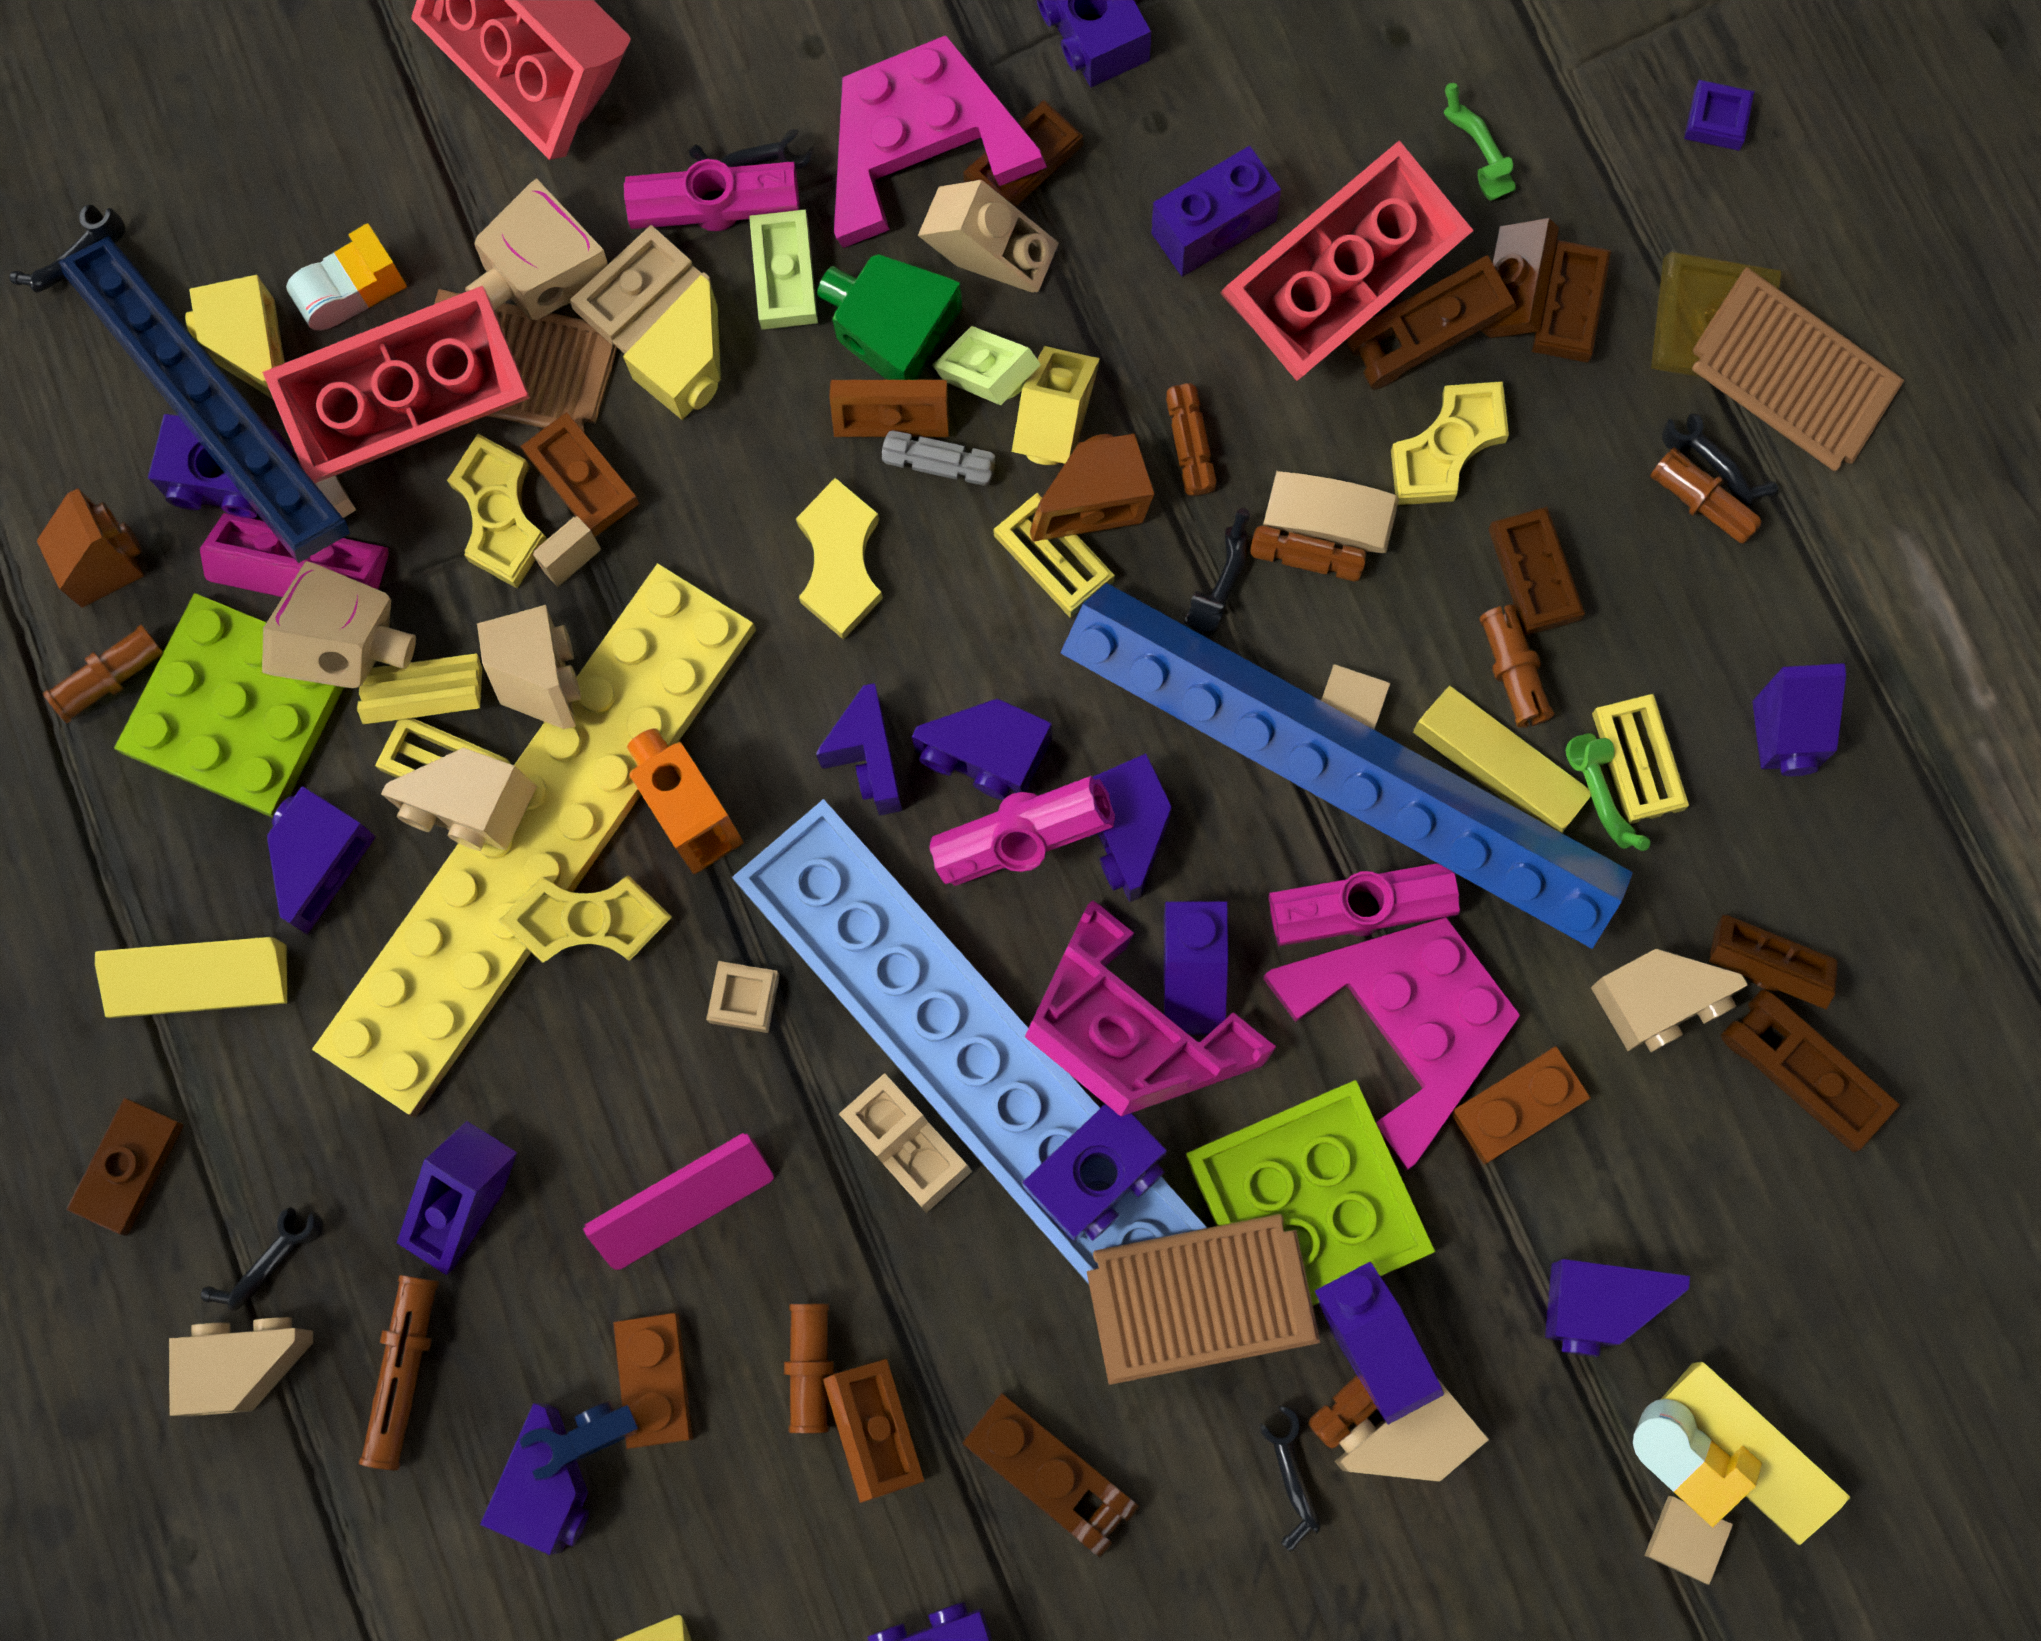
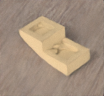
M1276 471L1263 525L1281 530L1280 535H1289V532L1313 538L1325 539L1326 541L1334 542V547L1343 549V545L1363 549L1366 552L1386 553L1399 499L1395 494L1355 483L1313 475Z
M885 1073L839 1113L843 1120L926 1213L972 1172L963 1159L931 1126L923 1114Z

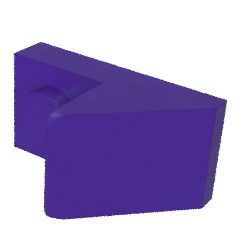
M875 683L863 685L819 747L816 756L823 769L866 760L867 763L856 765L862 799L874 798L879 816L900 812L902 807Z

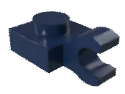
M610 1401L588 1409L574 1417L578 1428L567 1432L566 1435H558L549 1429L543 1428L534 1429L526 1433L519 1440L522 1449L529 1448L536 1443H544L551 1448L553 1453L552 1459L547 1465L532 1471L535 1480L549 1479L555 1476L567 1464L576 1460L579 1461L635 1435L638 1428L628 1405L614 1411Z

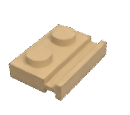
M650 225L573 296L570 302L572 309L612 346H617L625 354L700 275L705 277L710 282V285L711 281L705 272L701 273L696 269L686 255Z

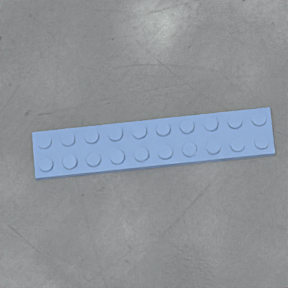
M824 799L732 877L735 883L1088 1284L1087 1271L1099 1269L1098 1263L1093 1258L1095 1250L1207 1228L1162 1177L1139 1198L1130 1190L1115 1204L1113 1208L1120 1216L1093 1242L1084 1234L1074 1243L1026 1192L1022 1182L1100 1109L1099 1106L1068 1072L1025 1038L1028 1027ZM1094 1158L1084 1164L1080 1177L1088 1188L1102 1191L1114 1184L1117 1172L1113 1164L1108 1160Z

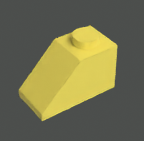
M258 275L189 289L193 311L186 312L185 315L188 332L217 365L273 399L262 372L285 362L275 300Z
M702 275L690 285L623 356L632 379L681 420L693 409L699 410L707 405L715 395L718 382L721 380L718 307L710 282Z
M1044 346L1038 357L1041 366L1026 380L1022 387L1012 452L1024 454L1029 460L1037 464L1055 465L1066 463L1080 438L1100 358Z

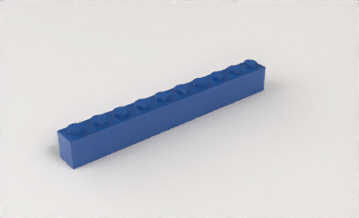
M1105 583L1082 604L1060 653L1591 949H1593L1621 904L1632 877V871L1108 583Z

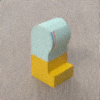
M368 223L348 234L352 242L323 258L324 261L301 268L288 280L287 292L309 327L313 330H326L335 327L407 287L393 261Z
M1662 1399L1649 1404L1642 1413L1634 1433L1633 1446L1641 1462L1712 1528L1757 1485L1762 1462L1743 1445L1730 1457L1705 1433L1697 1428L1694 1415L1686 1406L1678 1401Z

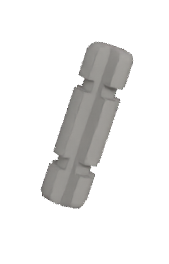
M894 430L888 432L882 447V461L888 465L905 468V464L910 463L912 464V470L958 480L959 475L966 476L965 482L982 486L989 485L994 474L995 455L989 451L973 448L972 453L965 452V446L921 436L917 442L912 440L911 434Z

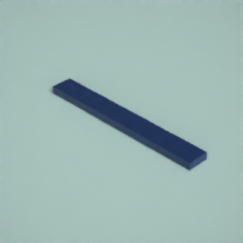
M109 236L59 261L64 276L297 563L302 562L350 534L345 519Z

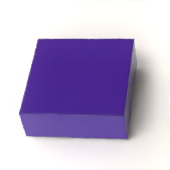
M1698 80L1694 89L1684 139L1740 151L1745 140L1755 91Z

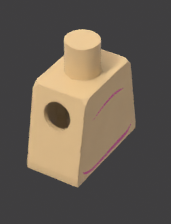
M536 178L477 236L474 244L483 267L487 272L465 287V290L467 292L483 285L494 310L511 298L529 319L539 320L571 303L570 299L608 265L602 247Z
M306 561L263 627L262 673L354 689L363 685L376 661L407 669L414 654L416 636L389 628L391 599L385 592Z

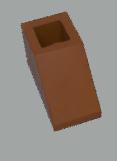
M79 488L67 493L37 539V543L59 589L83 608L144 577L135 556L142 553V548L126 522L119 524L105 502L96 505Z

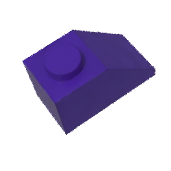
M1845 663L1782 667L1752 702L1761 770L1781 768V775L1783 776L1809 775L1819 770L1818 766H1821L1837 751L1846 681Z
M302 786L295 797H288L276 810L272 820L273 827L267 834L279 915L282 919L308 935L376 836L360 822Z
M1165 902L1163 916L1164 1015L1188 1035H1208L1226 1019L1228 970L1227 902Z
M466 1121L424 1159L397 1244L443 1274L448 1275L455 1268L502 1196L517 1152L470 1122Z
M1566 1259L1556 1261L1551 1265L1545 1338L1562 1341L1563 1353L1600 1357L1601 1346L1620 1345L1689 1289L1690 1276Z
M1371 1261L1315 1290L1332 1336L1387 1425L1444 1395L1443 1389L1399 1304Z
M533 1403L480 1525L543 1553L553 1555L562 1553L566 1544L573 1547L580 1538L589 1516V1510L582 1507L588 1491L577 1460L561 1468L555 1476L549 1479L535 1480L532 1471L547 1465L551 1461L552 1450L544 1443H536L529 1448L522 1449L519 1440L529 1431L539 1428L549 1429L558 1435H566L567 1433L557 1408L548 1404Z

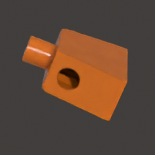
M652 728L638 734L628 743L627 749L638 765L629 773V776L694 875L744 844L728 814L681 742L674 743L669 747L659 730Z

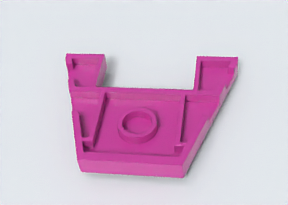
M946 35L844 76L842 79L834 233L843 248L890 230L875 183L876 179L978 138H982L993 175L999 186L1047 168L1039 148Z
M1094 900L1087 905L1025 1035L1026 1039L1121 1117L1262 1067L1276 1048L1275 1045L1234 1012L1201 1042H1197L1120 980L1105 966L1127 949L1134 932Z
M1446 917L1274 968L1267 972L1263 978L1295 1022L1347 987L1415 1077L1422 1090L1376 1122L1386 1146L1404 1171H1407L1416 1164L1520 1016Z

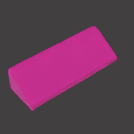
M223 513L200 547L206 580L279 597L285 595L306 561L320 565L378 590L389 555L387 547L342 538L302 562L297 563L264 521L237 517L227 513Z
M742 1133L586 1223V1227L583 1230L609 1266L615 1270H621L769 1184L774 1179V1175L755 1140L748 1134Z

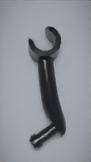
M791 129L786 132L781 142L738 150L723 157L720 162L726 164L727 167H739L780 159L782 163L794 162L796 169H801L810 161L814 147L809 148L803 155L798 156L791 153L787 144L793 141L799 132L797 129ZM695 144L688 151L689 155L693 159L695 158L697 162L710 159L703 152V148L700 145Z
M94 205L84 206L80 212L79 219L87 231L51 264L35 270L32 275L21 271L11 272L9 276L10 281L14 285H28L35 293L52 287L65 278L59 261L108 236L114 243L119 241L125 233V224L122 218L112 208L106 209L103 218L101 212Z
M1691 413L1687 418L1686 425L1690 435L1680 434L1676 430L1673 420L1668 419L1662 432V441L1665 446L1670 450L1676 447L1680 452H1686L1694 448L1720 474L1733 496L1746 507L1752 505V499L1773 496L1778 493V486L1773 481L1749 488L1739 466L1702 433L1703 420L1699 415Z
M1245 508L1237 510L1233 526L1226 528L1225 566L1210 596L1199 591L1194 593L1190 602L1191 608L1184 619L1185 624L1209 634L1216 631L1226 607V600L1245 565L1248 535L1244 528L1250 518L1249 510Z
M291 1207L283 1210L277 1220L280 1236L246 1272L232 1292L217 1290L214 1287L207 1286L202 1289L201 1299L209 1303L227 1304L230 1312L240 1309L260 1289L298 1243H310L320 1236L323 1230V1221L320 1215L316 1212H311L308 1216L306 1229L297 1235L293 1228L296 1210Z
M1277 1406L1280 1412L1287 1416L1290 1421L1289 1432L1282 1438H1276L1271 1435L1268 1428L1260 1423V1432L1264 1439L1274 1444L1286 1493L1294 1510L1302 1518V1521L1288 1535L1282 1538L1281 1544L1290 1552L1297 1547V1544L1311 1530L1316 1534L1319 1532L1320 1521L1306 1488L1293 1446V1440L1299 1431L1298 1418L1289 1408Z

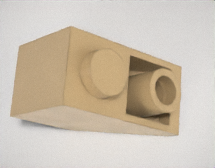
M983 180L938 187L918 234L921 239L957 267L1029 292H1039L1059 242Z
M546 605L477 623L482 664L500 704L562 729L576 726L572 702L580 700L581 694L572 666L565 665V661L574 659L573 648L565 625L554 626Z
M461 748L386 783L381 795L400 809L397 818L414 828L430 832L433 825H437L449 830L447 834L449 838L468 848L481 851L484 843L506 851L537 786L516 766L466 748Z
M1654 949L1603 976L1591 989L1627 1051L1645 1043L1649 1051L1653 1052L1684 1035L1678 1026L1682 1022L1698 1014L1703 1024H1706L1737 1007L1731 996L1745 988L1748 984L1742 974Z
M284 1317L253 1320L252 1332L230 1333V1323H206L191 1325V1337L169 1338L170 1416H202L253 1411L313 1344V1331L292 1328V1318Z
M1439 1381L1444 1395L1389 1425L1383 1419L1374 1426L1367 1418L1350 1431L1351 1434L1346 1435L1339 1441V1444L1346 1452L1337 1458L1335 1462L1342 1471L1440 1482L1489 1439Z

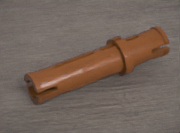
M399 1275L398 1281L400 1282L389 1331L382 1330L380 1343L386 1344L373 1398L363 1453L359 1459L360 1465L398 1471L400 1467L399 1460L412 1408L423 1351H430L432 1338H428L426 1335L435 1291L439 1285L438 1281ZM411 1312H412V1319H411V1323H410L409 1333H408V1335H407V1329H408V1325H409L410 1315H411ZM403 1348H405L402 1365H400ZM397 1378H398V1384H397V1388H396V1393H395V1398H394V1402H393L392 1412H391V1416H390L389 1426H388V1430L386 1431L387 1422H388L389 1413H390V1408H391L392 1399H393L394 1390H395V1385H396V1381H397Z

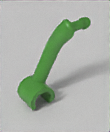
M1448 84L1445 88V95L1447 96L1449 107L1444 110V115L1451 123L1473 137L1489 165L1478 169V180L1484 195L1491 201L1515 191L1516 184L1510 176V172L1513 171L1512 158H1504L1485 121L1460 104V92L1457 84Z
M1592 733L1574 737L1567 744L1566 756L1569 764L1575 770L1583 772L1598 817L1604 828L1619 847L1625 849L1632 845L1638 850H1647L1650 847L1649 838L1644 835H1636L1634 828L1620 815L1615 807L1600 767L1613 760L1614 744L1607 738L1596 739Z

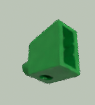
M880 254L870 257L858 278L835 266H831L822 277L817 290L818 297L838 307L833 317L837 340L886 380H917L963 308L959 282Z

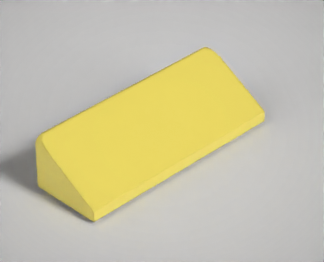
M1450 685L1424 713L1413 733L1505 802L1561 833L1564 832L1591 797L1590 791L1586 786Z
M274 937L95 952V968L104 1013L107 1018L287 1004V945Z
M1692 1363L1660 1399L1678 1401L1686 1406L1694 1415L1697 1428L1705 1433L1730 1457L1743 1445L1762 1462L1757 1485L1746 1497L1796 1544L1801 1545L1850 1499V1496L1705 1363Z

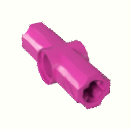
M705 159L696 162L687 171L627 176L624 183V200L627 219L631 229L648 228L650 225L653 227L698 224L708 231H721L731 227L737 220L750 219L749 216L796 211L800 208L797 173L794 162L727 167L726 164L718 160ZM708 192H723V194L717 199H702V197Z
M1089 776L1039 796L1027 792L1011 794L1002 801L998 812L932 836L929 849L933 856L935 870L945 884L952 883L956 886L1002 868L1018 872L1032 870L1041 864L1046 852L1112 828L1114 826L1115 813L1111 806L1109 793L1100 778L1095 780Z
M1438 863L1380 874L1361 871L1351 875L1346 880L1269 893L1270 915L1278 947L1348 934L1368 936L1382 928L1455 916L1460 912L1459 892L1455 873ZM1355 892H1367L1377 900L1379 912L1371 917L1357 915L1350 908L1348 897Z

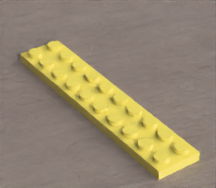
M657 563L576 677L581 694L580 700L572 702L576 726L562 729L544 722L514 764L537 788L507 850L505 851L484 843L481 851H477L458 843L312 1050L410 1116L416 1118L531 953L498 920L541 877L563 890L574 892L641 796V793L629 776V773L638 765L627 749L628 743L638 734L652 728L659 730L669 747L674 743H678L755 633L754 623Z

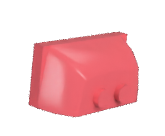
M417 0L411 17L433 42L549 160L566 157L578 125L589 116L609 86L631 41L630 36L594 0Z
M1399 140L1222 290L1221 295L1245 322L1255 330L1294 379L1298 381L1474 230Z
M483 285L262 372L301 467L314 483L530 399L490 298Z

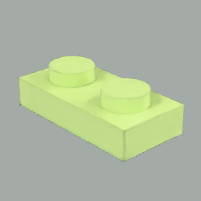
M806 209L749 216L758 316L761 329L817 324L818 317Z
M971 326L932 366L943 380H947V383L1002 405L1007 399L1013 398L1022 391L1026 380L1041 364L1030 348Z

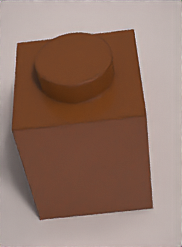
M1100 434L1089 438L1085 442L1078 443L1038 504L1030 529L1032 542L1143 523L1153 499L1154 491L1135 434L1116 437L1111 434Z

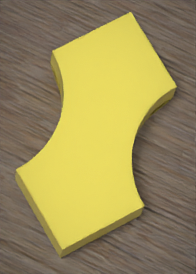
M1503 382L1445 386L1442 393V409L1434 423L1420 435L1393 444L1391 458L1395 495L1399 499L1398 505L1455 501L1458 491L1459 473L1466 462L1476 453L1487 447L1506 443L1509 432Z
M477 434L447 480L450 486L467 500L472 514V534L464 556L470 563L518 588L536 560L533 556L534 551L547 540L545 535L527 520L522 507V486L530 466L524 458Z
M834 478L796 518L800 530L811 542L814 549L812 576L799 599L802 605L844 640L883 599L882 592L868 576L864 562L867 541L878 525L879 517L878 513L839 480Z
M629 875L609 889L587 894L563 890L541 877L498 921L542 963L561 950L579 944H594L607 947L630 961L672 916Z

